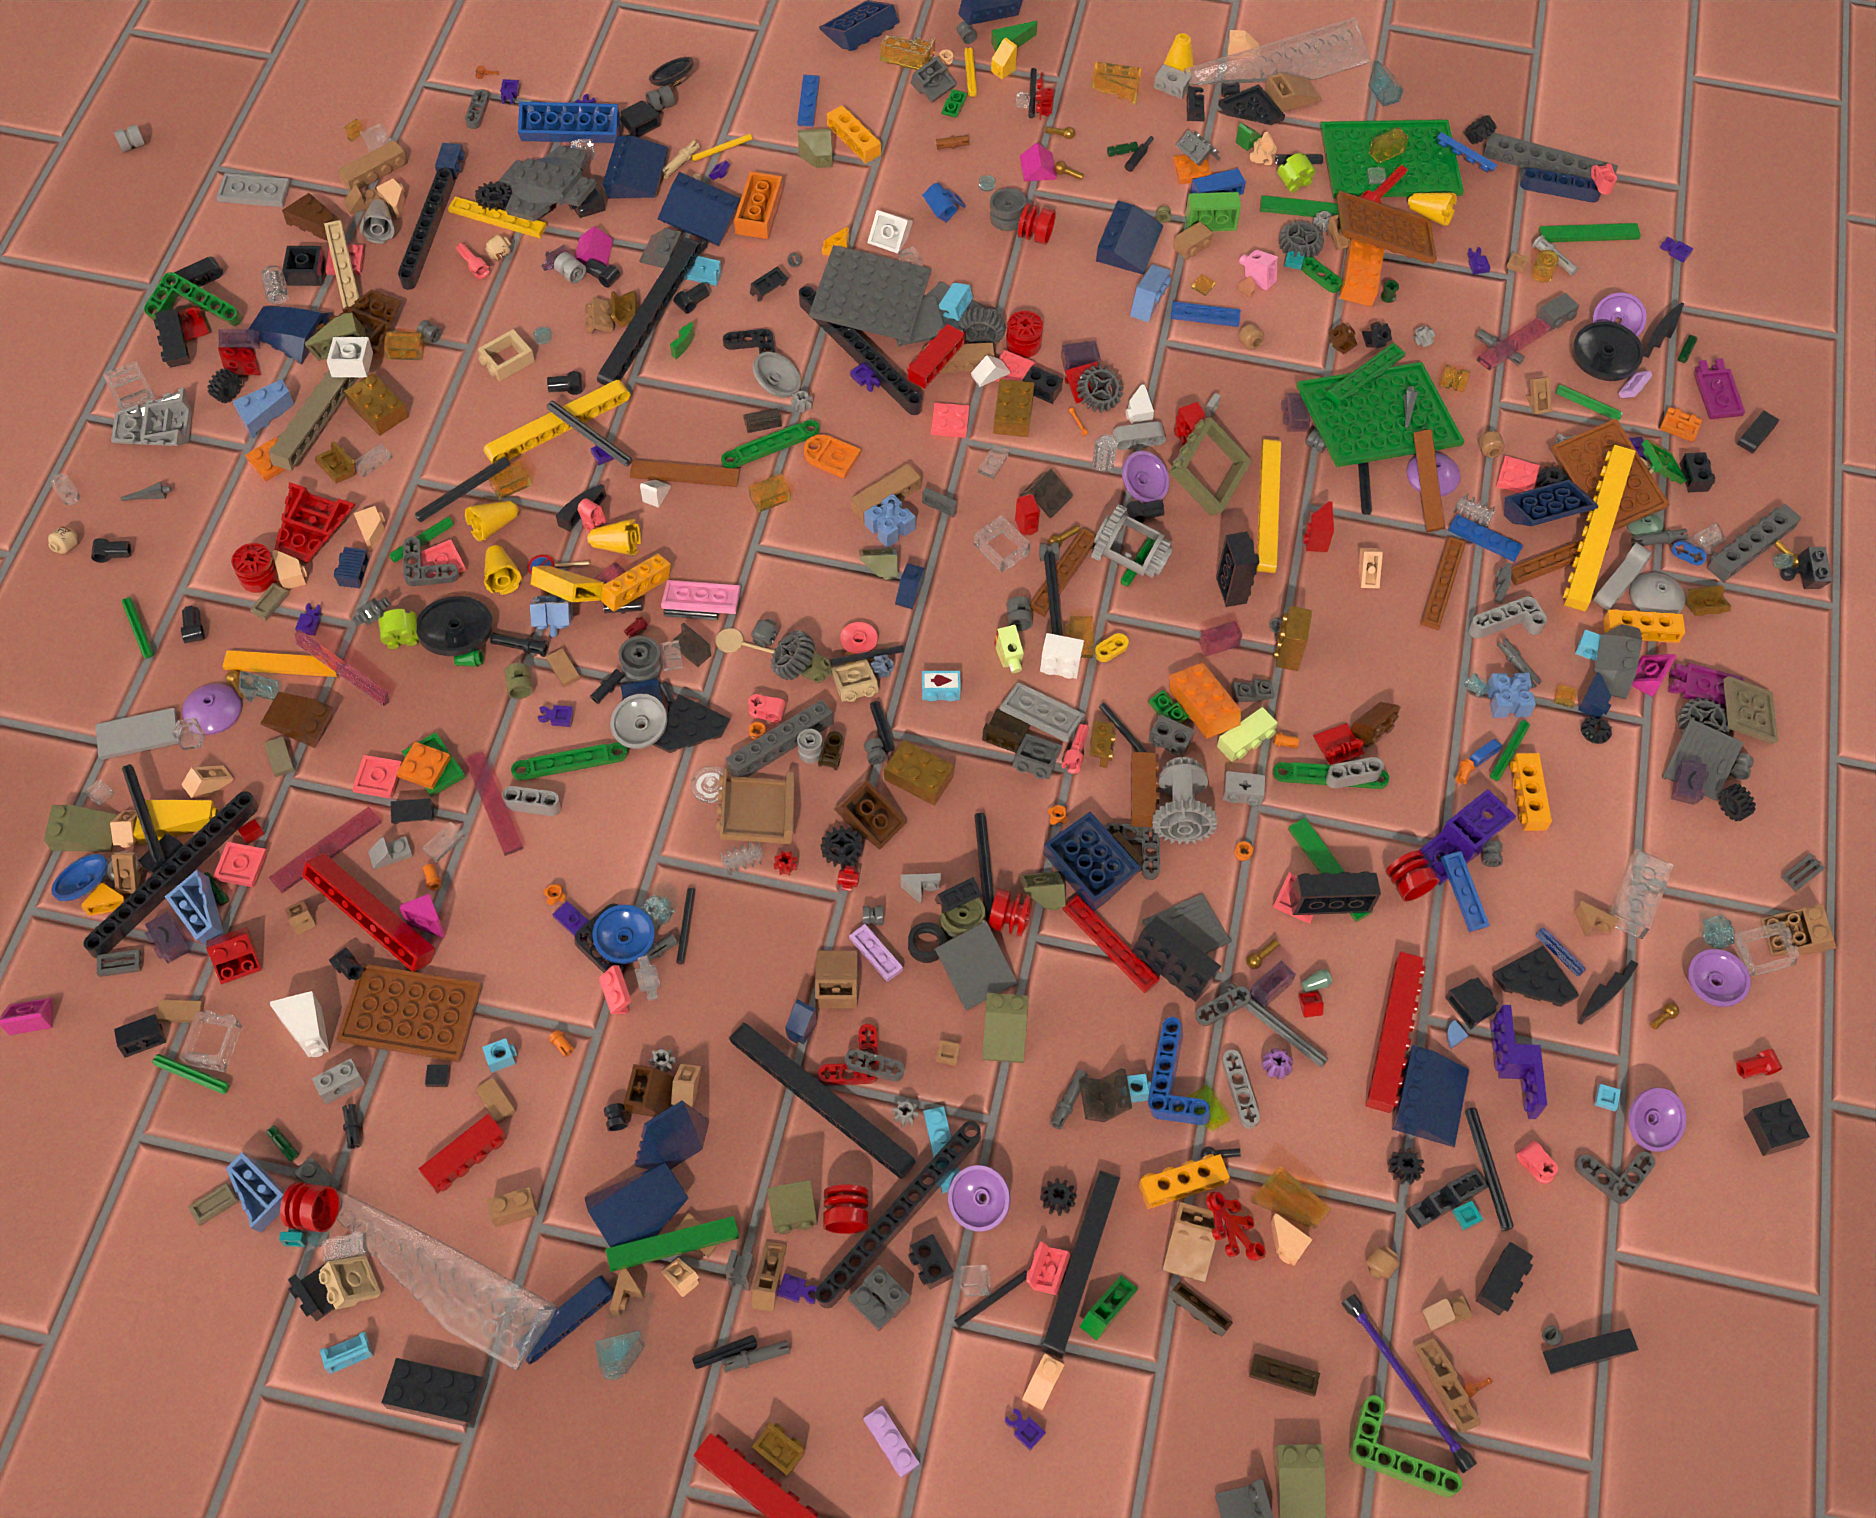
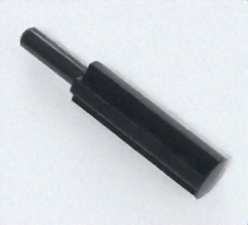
M1150 136L1144 144L1142 143L1125 164L1127 171H1133L1147 153L1148 146L1154 140L1153 136Z

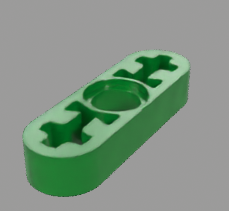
M1305 257L1303 259L1302 272L1331 293L1340 291L1342 285L1340 277L1313 257ZM1317 273H1324L1326 276L1320 277Z

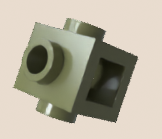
M813 652L814 657L811 658V663L808 664V669L803 671L802 676L820 683L832 675L830 659Z

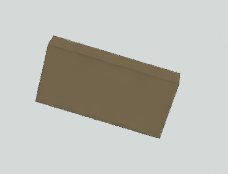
M272 583L251 607V613L267 621L288 597V590Z
M283 736L264 742L275 777L295 771Z
M225 1183L188 1206L197 1224L201 1226L239 1201L230 1185Z

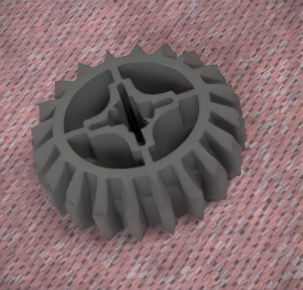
M1297 220L1294 223L1289 222L1280 232V249L1283 250V253L1294 251L1293 257L1297 256V252H1301L1300 257L1304 255V258H1314L1323 249V232L1320 231V227L1315 226V223L1311 225L1309 221L1307 223L1303 222V220L1301 222Z
M978 307L975 309L970 308L969 311H965L959 323V330L965 333V340H968V343L974 344L993 343L995 346V343H999L1003 339L1006 329L1001 314L991 311L990 308L988 310L984 309V307L982 309Z
M1098 365L1096 368L1091 366L1090 370L1086 369L1084 374L1080 375L1081 380L1077 382L1079 387L1076 391L1081 392L1078 398H1083L1081 404L1085 402L1088 404L1087 409L1093 407V412L1097 409L1100 413L1104 409L1108 412L1110 407L1112 409L1115 408L1116 404L1121 401L1120 398L1123 396L1121 391L1124 389V386L1119 385L1122 383V380H1117L1119 374L1114 375L1113 369L1108 371L1107 366H1104L1103 369L1101 365ZM1088 381L1090 382V386L1092 388L1091 393L1088 390ZM1109 385L1112 388V396L1110 395V391L1108 389Z
M794 630L792 633H788L787 637H783V640L779 642L775 652L772 654L771 668L773 672L785 680H793L798 678L799 674H803V671L808 669L807 666L811 663V658L814 657L815 643L808 634L799 630Z
M1700 697L1695 700H1689L1678 713V728L1683 729L1681 735H1683L1691 717L1695 718V721L1703 722L1702 724L1727 735L1730 729L1728 728L1727 714H1725L1726 709H1721V703L1715 704L1714 699L1711 702L1708 701L1707 697L1703 700Z

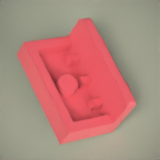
M613 965L599 977V981L610 1013L627 1014L629 1012L627 1005L632 1001L620 966Z
M1040 1242L1034 1252L1032 1266L1027 1272V1283L1035 1291L1057 1295L1071 1254L1065 1250L1048 1247L1045 1242Z

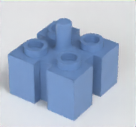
M894 494L882 500L880 507L874 505L864 512L865 526L873 534L878 532V539L887 548L898 541L899 535L902 534L905 537L915 530L916 517L907 508L902 509V502Z
M534 596L533 601L530 603L531 627L546 629L549 625L550 636H558L557 628H567L574 618L573 602L558 596Z
M1507 673L1491 674L1486 687L1488 698H1493L1490 703L1492 718L1508 717L1509 713H1514L1515 717H1530L1536 704L1533 692H1529L1532 686L1529 673H1514L1513 677H1508Z

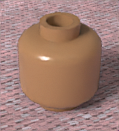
M1248 324L1241 329L1239 341L1247 349L1253 350L1263 344L1264 333L1256 325Z
M1488 431L1479 439L1481 451L1486 457H1498L1505 448L1501 434L1496 431Z
M1386 1246L1382 1248L1376 1247L1366 1261L1368 1267L1371 1268L1369 1273L1379 1280L1381 1277L1390 1279L1400 1264L1397 1259L1398 1255Z

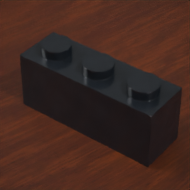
M171 309L156 312L154 325L160 334L157 336L159 345L163 348V352H161L162 361L166 362L169 368L191 364L181 315L178 310Z
M1509 1242L1501 1253L1476 1302L1498 1316L1504 1310L1508 1312L1514 1302L1511 1299L1513 1293L1518 1294L1523 1285V1282L1520 1280L1523 1275L1527 1276L1533 1267V1264L1530 1263L1533 1255Z

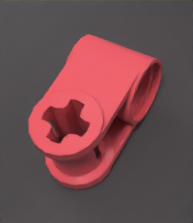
M1610 163L1605 166L1593 165L1591 176L1598 191L1604 195L1611 194L1617 180L1612 165Z
M587 498L579 503L578 512L584 528L589 533L592 529L598 528L601 524L607 522L599 505Z
M754 694L748 700V712L753 718L778 723L782 721L786 702L780 698Z
M1532 1141L1516 1154L1519 1162L1542 1184L1550 1183L1558 1172L1556 1162L1550 1158L1536 1141Z

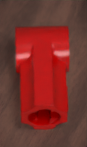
M1774 1049L1764 1050L1756 1056L1736 1062V1070L1743 1079L1760 1074L1765 1076L1771 1075L1783 1069Z

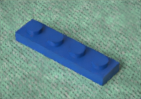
M803 75L797 120L798 126L814 127L819 88V76Z
M1442 132L1435 139L1441 147H1449L1455 155L1466 157L1465 160L1473 165L1474 163L1480 165V169L1484 172H1492L1497 164Z
M1173 301L1171 319L1239 327L1241 310Z
M1458 514L1448 530L1512 562H1515L1523 545Z
M1462 852L1441 857L1468 931L1473 932L1489 927L1490 924Z

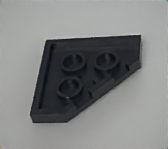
M1260 85L1221 99L1218 103L1223 112L1231 117L1267 125H1273L1285 119V114Z
M678 694L667 714V726L663 735L652 745L672 753L677 751V749L695 746L710 739L721 738L730 723V718Z
M1544 946L1507 964L1492 974L1504 992L1511 994L1515 992L1533 1000L1548 1001L1555 1006L1562 1007L1579 996L1576 989Z

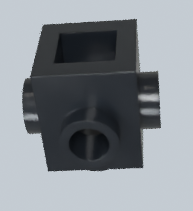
M1374 322L1370 324L1369 328L1362 331L1366 347L1381 348L1387 345L1386 342L1392 340L1391 329L1388 323Z

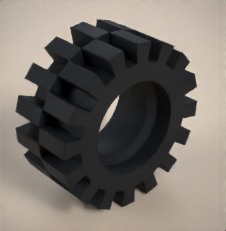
M1490 115L1476 119L1477 121L1472 122V125H1469L1464 133L1471 144L1482 142L1483 139H1487L1497 129Z
M227 368L220 369V372L217 370L215 372L216 375H212L213 379L208 382L210 383L207 386L209 389L208 393L221 403L231 402V398L235 399V394H239L238 389L242 387L240 386L242 384L241 378Z
M1735 783L1719 792L1718 800L1720 802L1718 803L1722 806L1721 810L1726 812L1725 815L1730 816L1731 820L1734 819L1737 822L1752 815L1756 810L1754 807L1756 803L1752 802L1754 797H1750L1751 793L1750 791L1746 792V787Z

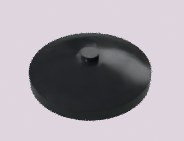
M1600 321L1586 325L1578 332L1572 346L1573 357L1577 365L1588 375L1604 381H1619L1630 377L1638 370L1643 359V347L1639 338L1630 329L1614 322Z
M452 596L439 599L422 610L417 618L416 633L419 642L428 651L442 656H459L475 651L486 643L492 634L493 621L489 609L480 601L470 597Z

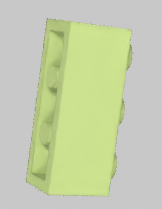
M1262 707L1244 719L1240 726L1230 729L1221 735L1217 747L1231 762L1236 759H1242L1250 749H1256L1263 740L1272 738L1276 733L1275 730L1278 723Z

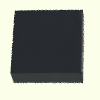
M427 1065L426 1087H448L449 1065Z

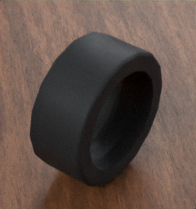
M923 922L911 929L908 935V950L915 960L922 963H932L939 959L936 951L923 952L918 950L915 946L916 937L923 933L933 934L938 938V946L946 942V935L938 925L931 922Z

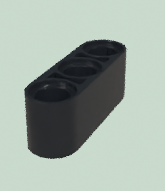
M206 257L174 273L201 287L219 279L223 275V269L214 257Z
M1764 410L1743 434L1737 445L1753 454L1772 432L1780 419Z

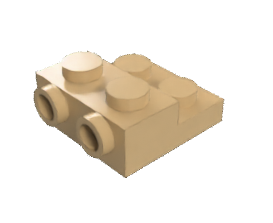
M867 659L857 661L854 664H845L831 668V674L842 702H853L856 698L863 696L871 697L878 693L877 680Z
M366 1255L328 1261L320 1270L319 1280L322 1284L326 1285L328 1290L327 1300L330 1304L334 1305L335 1310L355 1306L359 1301L375 1299L381 1294Z

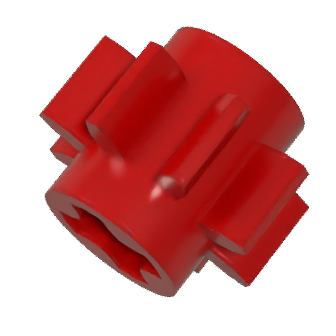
M781 851L779 856H774V861L776 862L773 864L774 869H779V875L788 874L790 876L793 870L797 871L796 863L798 859L797 857H792V851L789 853Z
M846 866L844 870H839L837 884L842 885V890L851 891L853 887H858L860 873L855 872V867Z

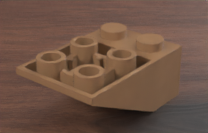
M1280 73L1267 78L1265 92L1282 112L1322 101L1307 77Z
M1823 904L1761 918L1772 956L1819 953L1837 948Z
M817 951L815 977L816 1009H857V951Z
M1183 1202L1179 1203L1162 1271L1205 1283L1216 1242L1212 1236V1229L1216 1226L1211 1210Z

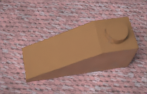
M765 1242L753 1287V1309L774 1312L787 1245Z

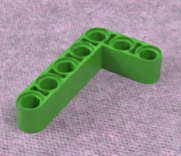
M1369 1396L1360 1408L1349 1449L1350 1459L1356 1464L1443 1497H1453L1458 1493L1463 1485L1462 1479L1458 1474L1376 1443L1385 1411V1403L1379 1396ZM1368 1403L1376 1405L1378 1412H1371L1368 1408ZM1362 1425H1368L1372 1430V1434L1364 1433ZM1356 1447L1364 1448L1366 1456H1360L1356 1451ZM1378 1455L1386 1456L1388 1465L1380 1463ZM1401 1463H1405L1409 1466L1410 1473H1405L1402 1471L1400 1467ZM1423 1471L1431 1474L1432 1482L1424 1479ZM1446 1479L1453 1482L1454 1490L1446 1487Z

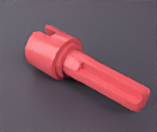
M459 243L456 246V250L468 262L469 270L477 279L487 277L490 272L489 266L480 257H476L465 244Z
M1086 724L1078 725L1071 750H1067L1065 753L1062 769L1068 765V773L1076 774L1081 769L1084 759L1082 750L1089 731Z

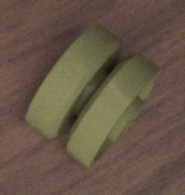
M976 898L943 914L941 912L940 927L949 940L982 923V920L985 919L983 902Z

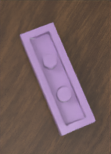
M866 924L849 935L852 943L886 982H889L903 971L901 964Z
M883 1406L863 1418V1421L900 1479L920 1466Z

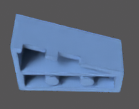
M1151 265L1136 288L1130 313L1131 317L1149 323L1162 295L1165 294L1166 288H1169L1171 284V270Z
M282 379L232 401L238 416L252 439L261 428L269 426V422L272 419L280 417L294 405L290 392Z
M196 870L165 896L197 941L206 945L207 940L221 936L224 933L209 877Z
M241 1152L226 1170L242 1202L241 1206L248 1216L250 1227L262 1233L280 1214L281 1201L285 1191L252 1157Z

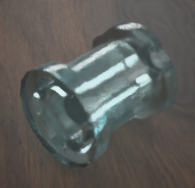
M1477 673L1472 674L1464 683V686L1469 687L1477 698L1484 695L1490 687L1478 678Z

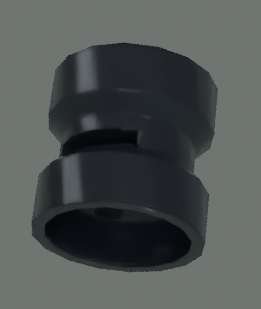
M615 1103L603 1109L604 1115L608 1119L606 1122L608 1131H620L628 1127L627 1118L624 1117L626 1112L624 1104Z

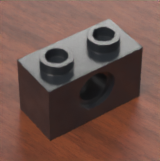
M1808 547L1798 554L1804 589H1821L1832 582L1826 547Z

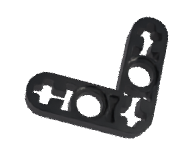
M769 329L729 332L723 336V346L728 350L758 347L759 354L764 353V349L772 350L771 352L775 353L773 334ZM764 336H766L767 342H764ZM746 337L752 338V340L749 342H746L743 339Z
M615 903L609 904L576 932L574 938L576 947L603 973L608 970L609 964L620 966V969L622 964L613 963L608 960L606 962L603 957L597 958L593 956L592 951L596 949L595 945L592 944L594 943L593 924L604 911L618 905ZM580 936L583 938L587 936V942H580Z

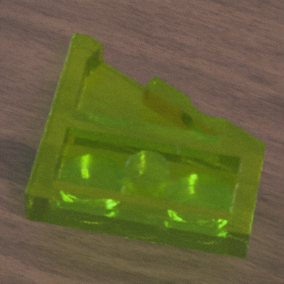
M1208 1085L1186 1096L1188 1098L1202 1099L1208 1103L1211 1118L1207 1124L1203 1125L1208 1130L1213 1132L1230 1122V1117ZM1177 1107L1175 1110L1183 1111L1184 1107ZM1198 1110L1196 1114L1201 1115L1205 1110Z

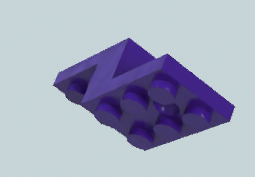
M1487 789L1449 819L1442 832L1420 849L1424 854V859H1427L1429 863L1426 868L1430 867L1434 870L1440 880L1438 884L1442 885L1448 880V876L1443 863L1436 859L1437 855L1445 856L1461 851L1466 864H1468L1482 852L1486 843L1515 820L1516 815ZM1483 812H1489L1492 818L1484 817Z
M1502 1005L1490 1024L1491 1032H1494L1492 1048L1496 1052L1497 1058L1494 1063L1495 1071H1498V1077L1501 1079H1522L1521 1088L1525 1092L1526 1098L1524 1099V1111L1527 1112L1528 1119H1537L1547 1106L1541 1045L1515 1044L1511 1005Z

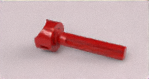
M1400 165L1374 192L1367 190L1360 197L1381 204V197L1407 173V168Z

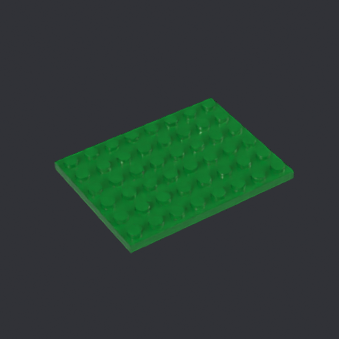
M1448 120L1321 122L1320 129L1333 198H1337L1339 191L1358 197L1367 190L1374 192L1400 165L1407 168V173L1382 197H1410L1414 193H1455L1456 196H1463L1464 189L1457 157L1451 152V148H1443L1435 140L1440 132L1452 138Z
M1422 362L1390 367L1339 406L1326 396V393L1351 373L1298 381L1296 385L1336 468L1416 454L1414 433L1432 429L1435 451L1459 447L1465 442ZM1412 386L1415 388V392H1418L1413 407L1409 428H1405L1403 396L1406 394L1408 387Z

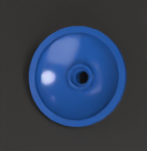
M91 854L76 860L66 867L55 879L51 889L52 895L59 901H73L89 895L101 884L108 870L107 859L100 854Z
M617 905L607 909L599 916L593 928V942L597 951L606 960L617 964H628L641 959L648 953L654 942L655 931L650 917L643 910L632 905ZM626 936L628 940L622 941L621 938Z

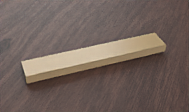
M341 220L324 223L344 309L347 306L351 307L354 305V301L359 298Z

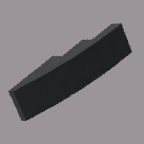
M1684 303L1678 304L1660 321L1643 353L1644 357L1649 358L1654 347L1660 348L1665 337H1672Z
M1631 960L1625 967L1622 975L1615 971L1606 986L1601 983L1597 986L1578 1024L1582 1025L1597 1015L1615 998L1632 976L1638 963Z
M1474 1169L1446 1184L1442 1189L1427 1196L1423 1201L1409 1207L1405 1212L1416 1228L1420 1229L1481 1193L1489 1185L1478 1170Z
M1628 1328L1543 1352L1550 1374L1553 1375L1572 1368L1577 1369L1593 1363L1604 1362L1639 1351L1631 1329Z

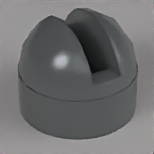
M794 252L788 255L787 261L791 267H798L801 263V258L799 254ZM792 256H795V263H793Z
M1278 617L1270 621L1272 632L1279 633L1280 628L1277 627L1281 626L1282 618Z
M1555 1326L1546 1327L1542 1333L1543 1339L1550 1345L1556 1346L1562 1342V1333Z

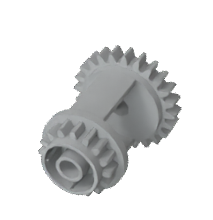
M1118 504L1111 516L1107 515L1094 539L1096 546L1091 557L1100 561L1105 556L1141 576L1145 574L1152 578L1155 574L1159 576L1174 549L1170 547L1171 542L1164 539L1165 535L1126 516L1127 508ZM1124 525L1155 540L1143 566L1130 560L1132 555L1127 552L1122 556L1112 551Z
M1189 757L1174 758L1166 763V767H1163V771L1159 776L1160 788L1165 793L1173 796V802L1160 806V810H1156L1155 815H1153L1154 833H1158V837H1163L1164 841L1170 839V843L1178 841L1179 845L1182 842L1188 845L1189 841H1192L1196 844V840L1204 841V837L1210 838V834H1214V830L1217 829L1216 812L1212 811V807H1207L1206 803L1202 804L1200 801H1195V795L1201 793L1208 785L1207 773L1198 761Z

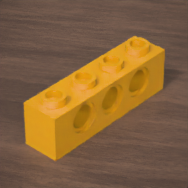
M843 105L827 113V126L865 164L881 155L882 145L880 140L875 138L870 130L866 129L860 120L856 119Z
M660 554L654 555L604 584L601 601L613 612L667 581L671 564Z
M1613 609L1608 610L1603 619L1605 633L1623 624L1639 628L1642 641L1679 643L1685 634L1683 614Z
M1516 753L1513 761L1510 762V771L1514 774L1513 788L1517 791L1516 805L1520 808L1519 822L1523 825V831H1547L1552 819L1540 754Z
M1209 1154L1200 1161L1194 1162V1160H1190L1178 1168L1173 1166L1167 1167L1162 1170V1173L1155 1175L1154 1173H1148L1142 1176L1138 1186L1148 1210L1227 1185L1230 1177L1221 1154L1216 1156ZM1204 1170L1207 1172L1208 1176L1202 1177L1199 1175L1198 1171ZM1178 1177H1186L1188 1183H1181ZM1158 1183L1167 1184L1168 1189H1161Z

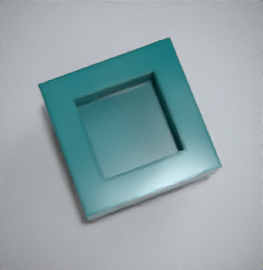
M1294 251L1288 252L1284 267L1301 270L1304 255L1300 257L1301 252H1297V256L1293 257Z
M1473 1201L1463 1204L1452 1211L1463 1231L1483 1221Z
M288 1229V1232L280 1231L279 1241L283 1246L306 1247L307 1237L301 1230Z

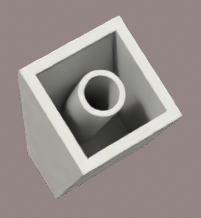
M312 991L270 1002V1006L308 1057H319L329 1052L322 1006Z

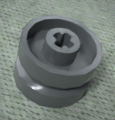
M1005 188L994 192L990 198V220L993 226L1004 231L1018 229L1021 213L1027 204L1026 197L1021 191Z
M635 636L626 640L621 645L618 654L621 671L626 680L634 683L657 679L660 676L663 667L660 648L656 641L645 636Z

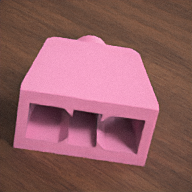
M1259 250L1253 251L1249 256L1245 254L1241 256L1239 263L1245 266L1246 278L1251 276L1255 284L1266 291L1277 282V256Z

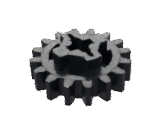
M490 181L488 185L483 183V187L478 186V190H475L478 206H482V209L488 208L489 211L492 209L498 211V208L504 209V205L507 206L512 195L509 186L505 187V183L500 185L498 181L495 184Z
M840 826V830L833 827L832 833L827 831L826 837H822L823 844H820L822 857H826L827 863L833 861V867H836L837 864H840L841 868H844V864L851 866V861L857 863L858 856L862 857V837L858 836V831L851 832V827H848L847 830H844L843 826Z

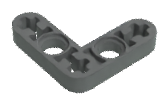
M416 537L405 539L403 543V575L405 582L409 586L452 583L458 580L460 575L457 566L454 564L422 566V547L419 539ZM412 544H415V545L413 546L414 552H411V549H410V547H411ZM410 559H417L415 564H408ZM411 571H414V573H415V576H414L413 579H410V578L412 577V572H411ZM430 572L437 573L433 578L427 577V574Z
M1108 823L1104 826L1108 831L1112 830L1114 834L1123 830L1122 835L1130 844H1141V856L1144 859L1141 872L1145 879L1154 880L1159 876L1160 837H1158V833H1154L1153 827L1131 826V824ZM1132 830L1136 833V836L1129 838L1125 832ZM1148 832H1152V842H1149ZM1151 848L1155 850L1156 854L1148 856L1145 850ZM1149 862H1153V863H1152V870H1154L1153 873H1149V870H1148V868H1149Z
M1640 1152L1620 1178L1587 1154L1581 1155L1575 1161L1574 1167L1578 1174L1616 1203L1623 1204L1632 1197L1654 1168L1655 1158L1648 1152ZM1643 1159H1646V1165L1640 1170L1638 1168ZM1585 1161L1588 1162V1167L1586 1169L1582 1167ZM1596 1168L1597 1171H1596V1172L1594 1173V1175L1592 1176L1591 1173H1592L1593 1170ZM1630 1172L1636 1174L1638 1182H1631L1627 1174ZM1598 1174L1606 1175L1608 1177V1184H1602L1598 1180ZM1624 1185L1627 1186L1628 1188L1620 1197L1618 1195L1619 1190H1621Z

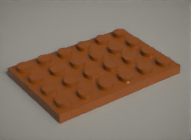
M1339 191L1337 202L1342 236L1358 240L1364 244L1374 245L1377 248H1384L1393 253L1403 254L1408 258H1415L1424 263H1435L1437 256L1430 219Z
M1616 418L1551 447V451L1562 469L1565 470L1568 479L1576 484L1592 500L1594 495L1597 496L1599 492L1595 490L1598 481L1603 479V476H1600L1603 465L1607 466L1605 457L1608 450L1612 451L1614 445L1635 451L1636 449ZM1637 451L1633 458L1611 532L1669 507L1667 499Z
M361 963L363 971L361 977L354 983L337 1041L460 1062L481 992V983Z

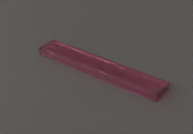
M1538 317L1480 354L1476 361L1490 371L1549 332L1551 326Z
M301 630L295 633L296 644L381 705L386 706L389 703V695L386 690Z
M483 751L464 758L504 856L522 850V843Z
M369 807L271 875L269 879L281 894L303 879L302 873L307 860L323 853L332 859L381 824V820Z

